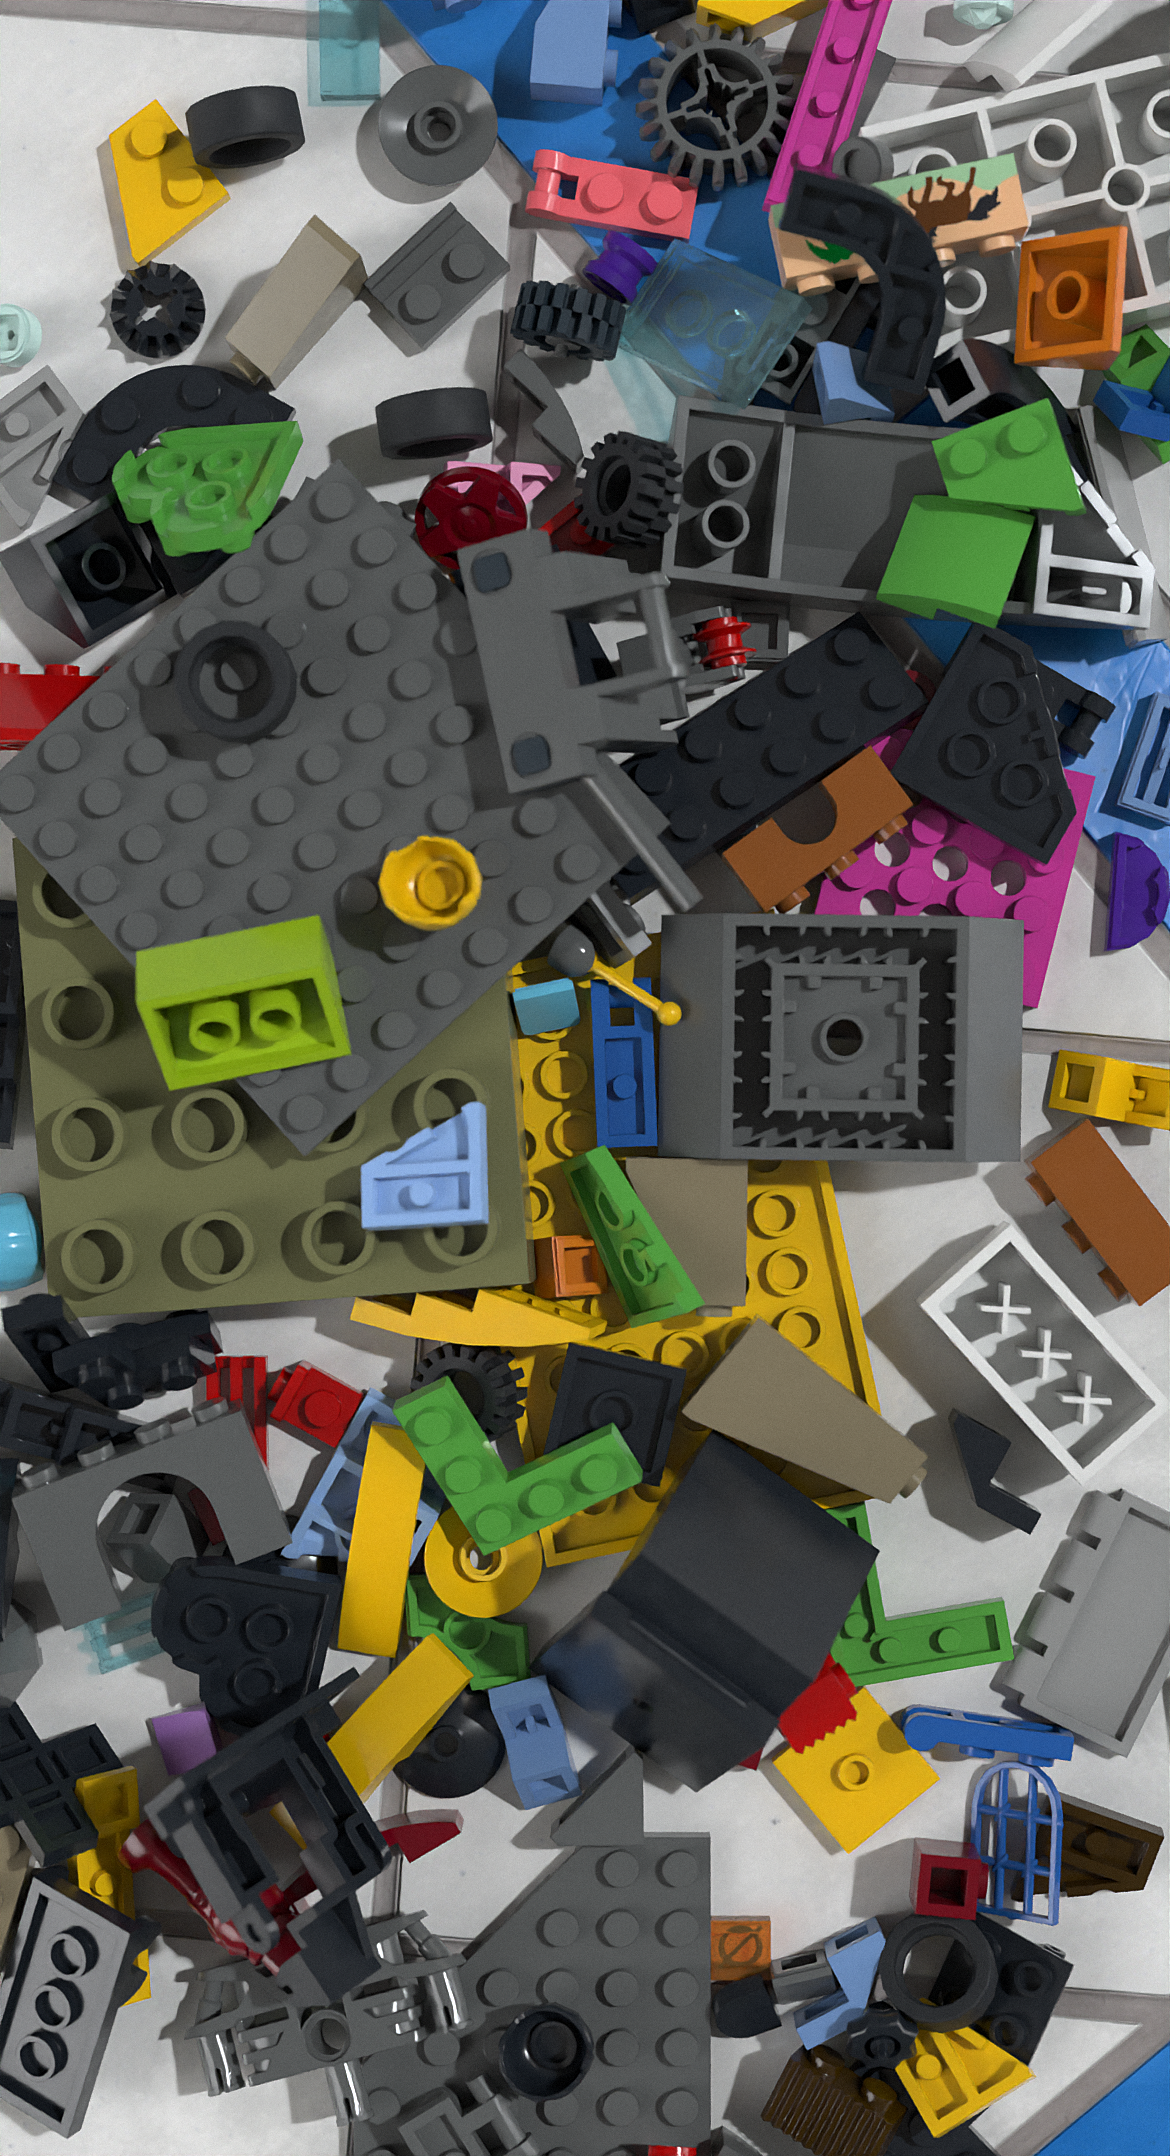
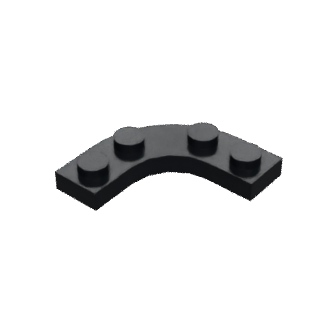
M796 163L779 220V230L841 246L865 260L877 274L882 296L879 319L862 372L863 380L923 395L941 337L946 311L944 275L937 252L929 235L914 214L886 191L857 179Z
M174 365L152 369L121 383L98 402L80 427L52 480L63 488L92 502L115 490L112 483L113 470L123 455L131 450L136 459L152 441L158 439L159 434L186 428L292 421L297 412L294 407L243 379L218 369L198 365Z

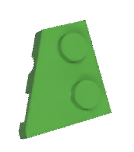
M1048 398L932 441L949 498L955 504L975 506L994 504L1002 505L1005 509L1030 511V508L1062 511L1066 515L1080 516L1087 513L1052 405Z

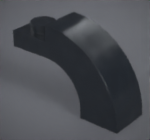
M974 338L963 339L934 358L926 387L944 423L962 421L974 426L1048 398L1052 405L1070 463L1084 482L1088 481L1068 440L1070 436L1078 432L1073 421L1054 392L1030 366L1014 364V354L990 341Z

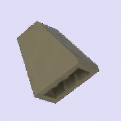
M315 214L304 226L225 337L231 351L235 353L229 362L254 385H257L263 378L276 390L365 289L364 282L368 280V276L361 255Z
M626 1156V1172L636 1195L705 1303L696 1308V1316H732V1306H745L748 1160Z

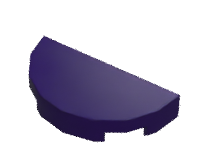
M1114 832L1112 838L1104 951L1131 948L1148 938L1164 920L1170 901L1168 871L1161 864L1156 853L1147 847L1141 839L1119 832Z

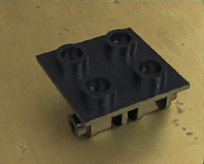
M976 1911L975 1920L970 1921L976 1924L994 1953L998 1979L993 2000L984 2014L968 2025V2027L1029 2067L1075 1965L1065 1960L1066 1953L1061 1949L1047 1943L1041 1947ZM955 1939L928 1997V2000L937 2006L955 2002L966 1993L972 1983L974 1972L972 1957L966 1947Z

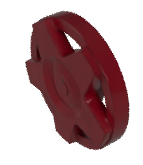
M473 466L452 468L435 476L422 490L415 510V529L423 550L430 558L433 557L439 563L454 570L461 567L457 554L452 553L453 551L526 530L528 523L526 505L516 487L509 480L494 471ZM473 482L467 491L463 493L448 487V485L453 483ZM499 492L507 498L515 513L498 507ZM426 507L438 519L429 528L425 517Z

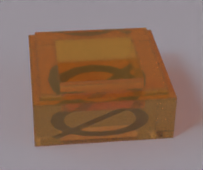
M711 1915V1980H741L758 1973L762 1974L764 1980H771L770 1916Z

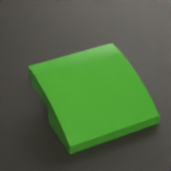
M914 495L876 600L932 620L938 608L995 629L1036 517L1016 510L1005 509L994 504H986L984 506L955 504L949 496Z

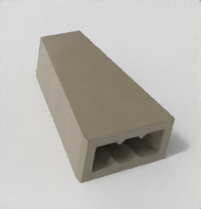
M757 1313L681 1405V1412L693 1421L888 1504L898 1494L904 1499L909 1497L928 1472L922 1466L928 1458L923 1449Z

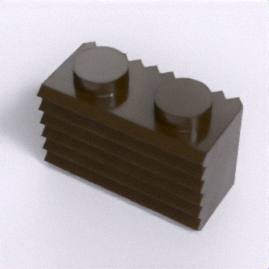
M803 2044L790 2056L760 2116L763 2121L770 2122L773 2128L781 2129L784 2135L791 2136L793 2141L800 2142L804 2148L811 2149L813 2154L817 2156H884L899 2125L903 2121V2117L908 2111V2107L896 2100L897 2095L895 2091L885 2082L870 2077L863 2079L845 2067L844 2058L833 2048L819 2044L807 2050Z

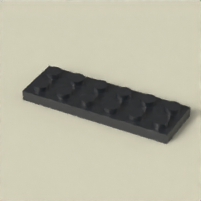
M858 611L676 730L679 742L676 746L660 751L639 754L620 768L671 823L657 838L680 868L685 871L825 779L870 745L871 747L875 746L922 715L929 701ZM639 854L611 878L630 906L663 886Z

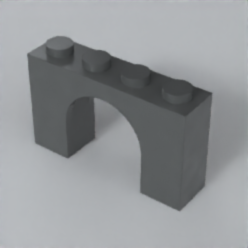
M225 1397L207 1400L191 1409L192 1417L171 1425L167 1418L150 1422L134 1431L135 1439L114 1447L111 1440L101 1441L77 1453L79 1460L59 1468H56L54 1462H47L35 1466L20 1475L22 1482L14 1485L11 1499L64 1631L122 1609L123 1593L102 1543L97 1519L109 1495L122 1483L136 1476L148 1473H169L192 1482L202 1490L214 1508L236 1565L293 1543L291 1528L240 1398L228 1403Z

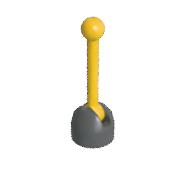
M575 924L565 928L554 942L549 952L547 963L560 973L569 977H577L594 972L655 1011L662 1024L672 1026L681 1019V1009L676 1003H663L599 962L600 952L598 943L589 933Z

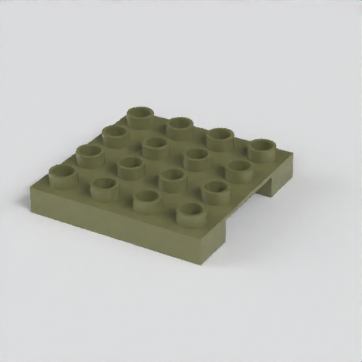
M12 838L48 1294L53 1296L61 1294L75 1316L81 1318L530 1284L537 1279L516 1012L512 992H514L512 969L307 1156H304L234 1078L169 1091L136 1003V969L18 838ZM470 1102H481L486 1106L489 1224L368 1231L362 1228L361 1166L385 1152H394L402 1148L407 1139L428 1127L434 1129L462 1113L461 1108Z

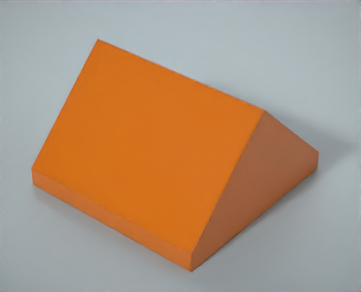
M1118 225L1021 242L1014 364L1108 371L1120 354L1127 227Z

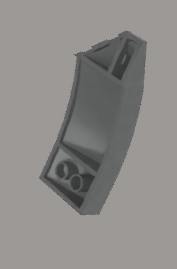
M678 395L676 397L667 448L673 449L677 454L673 462L680 463L683 473L675 478V481L684 483L683 494H675L673 501L674 503L681 504L677 515L669 513L667 519L673 524L667 533L658 531L660 541L654 545L650 544L647 574L666 573L669 587L664 590L743 601L790 604L792 607L848 613L859 611L861 614L932 620L876 600V596L914 495L949 496L932 441L964 429L859 419L823 424L822 415ZM1072 467L1087 513L1080 516L1066 515L1062 511L1030 508V511L1016 510L1036 518L997 625L1150 629L1155 567L1141 549L1136 551L1115 523L1118 520L1089 480L1084 482ZM938 608L933 620L975 623V621Z

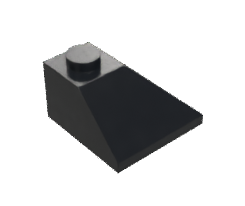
M115 490L0 551V561L25 606L83 649L90 647L178 594L140 524L127 520Z

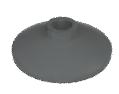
M430 65L407 73L390 88L380 108L378 132L386 157L402 175L414 182L427 186H449L470 178L487 162L496 144L498 119L491 96L475 77L455 67ZM436 123H444L451 131L445 140L435 141L428 135L430 127Z

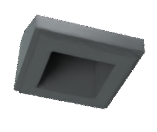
M824 1949L772 1960V1963H769L773 1987L780 2005L829 1995L836 1991L832 1969Z

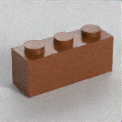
M1079 1118L1024 1160L1032 1172L1024 1178L1026 1183L1044 1206L1047 1207L1052 1202L1057 1204L1068 1219L1067 1222L1061 1225L1062 1230L1082 1255L1091 1249L1104 1266V1269L1098 1272L1097 1276L1118 1302L1127 1297L1131 1303L1140 1307L1170 1284V1226L1089 1119Z

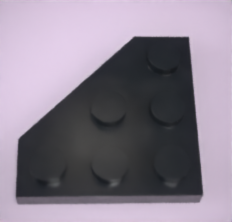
M975 622L890 773L898 784L1042 866H1046L1074 819L1077 810L1071 789L1068 788L1059 755L1061 752L1049 708L1045 704L1033 649L1028 644L998 627L994 629Z

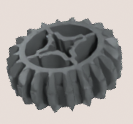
M716 23L710 25L709 37L706 41L700 40L699 34L694 28L687 30L685 37L686 49H683L677 42L669 39L665 43L664 51L670 62L659 57H652L648 62V70L655 78H642L638 84V92L647 98L636 103V117L648 121L639 129L641 141H658L650 151V157L654 162L663 161L669 156L673 157L667 170V174L672 178L679 176L685 167L690 169L689 185L691 187H699L702 174L713 175V190L717 192L722 191L724 175L731 173L734 183L738 187H743L747 184V171L745 168L747 166L756 174L764 176L768 172L769 165L763 154L778 159L783 145L778 138H785L790 123L786 116L792 115L797 99L784 95L793 88L794 80L792 75H775L782 67L783 58L779 53H776L762 60L761 56L763 55L766 41L762 37H757L749 47L742 45L744 30L740 26L735 27L732 31L731 41L720 39L721 29ZM715 66L737 70L748 77L753 84H750L747 79L740 82L726 81L719 75ZM694 71L697 93L691 99L682 102L680 110L668 114L666 105L672 90L682 78ZM708 87L712 99L721 100L720 107L724 102L728 103L726 107L725 128L720 117H712V110L708 115L705 113ZM764 103L766 116L761 127L752 138L739 146L735 123L738 119L750 114L752 106ZM683 131L686 136L697 133L705 134L713 139L718 151L696 147L686 141L679 132Z

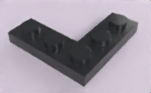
M33 1294L22 1298L17 1305L1 1308L4 1332L49 1392L54 1393L76 1388L55 1375L52 1352L93 1337L89 1336L62 1295ZM194 1309L178 1310L167 1315L163 1321L146 1325L123 1323L110 1328L107 1332L108 1335L132 1351L188 1332L214 1350V1355L223 1353L220 1331L208 1310L201 1312Z

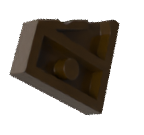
M1059 1792L1064 1823L1062 1829L1060 1892H1066L1067 1898L1089 1896L1099 1890H1110L1114 1893L1144 1890L1164 1840L1162 1827ZM1047 1795L1040 1814L1052 1816L1050 1799ZM1036 1823L1035 1859H1038L1037 1865L1050 1867L1052 1826ZM1024 1852V1855H1023L1022 1860H1021V1862H1024V1863H1025V1852ZM1017 1871L1011 1885L1010 1895L1011 1900L1023 1902L1024 1878L1021 1877L1022 1872ZM1034 1874L1033 1895L1048 1894L1049 1877Z

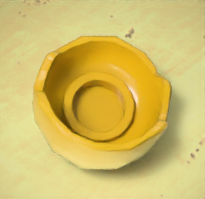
M421 835L403 849L391 851L385 858L379 885L385 904L401 920L410 926L425 931L443 930L456 925L476 907L477 899L481 896L482 878L473 855L454 839L434 836L430 838L429 836Z

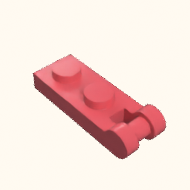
M536 150L532 170L537 173L535 190L529 191L527 195L526 213L544 219L689 244L699 187L695 188L689 185V178L681 176L672 178L664 173L570 157L554 150ZM561 179L578 182L575 200L558 196Z

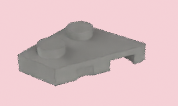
M46 365L0 399V502L23 532L31 527L54 482L52 479L87 418L49 365Z

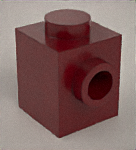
M915 1837L909 1898L914 1913L975 1920L977 1899L986 1898L989 1877L988 1863L981 1862L975 1844Z

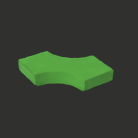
M425 1572L408 1573L405 1592L408 1636L426 1638L434 1633L474 1675L469 1681L472 1690L492 1689L532 1678L531 1670L528 1669L531 1663L527 1623L509 1622L496 1616L476 1618L460 1614L449 1608L437 1597L428 1582Z

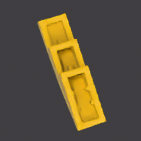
M506 1285L479 1289L476 1300L449 1290L419 1292L414 1303L391 1294L358 1296L355 1298L350 1320L411 1337L463 1345L521 1347L586 1341L604 1333L608 1322Z
M434 1633L428 1635L399 1664L327 1743L363 1803L368 1800L393 1767L411 1755L474 1677L468 1668ZM283 1802L276 1803L269 1813L303 1850L306 1849L307 1845Z

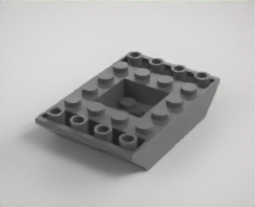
M756 913L661 915L660 1001L663 1003H676L681 1009V1019L672 1026H666L660 1022L658 1156L766 1160L1020 1162L1024 920L967 916ZM838 1020L853 1022L861 1032L859 1048L848 1056H840L832 1052L826 1041L829 1027Z

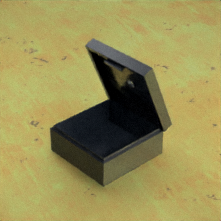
M713 1429L679 1469L607 1591L603 1590L548 1640L528 1669L538 1676L546 1674L551 1686L697 1793L766 1746L781 1722L779 1719L781 1715L815 1681L880 1550L719 1431Z

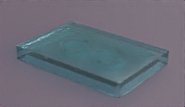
M674 238L658 262L657 268L648 277L638 292L636 299L626 310L618 347L745 410L812 310V307L803 297Z

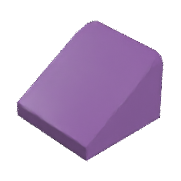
M205 1702L155 1716L151 1719L168 1776L185 1773L223 1749L214 1716L207 1710Z

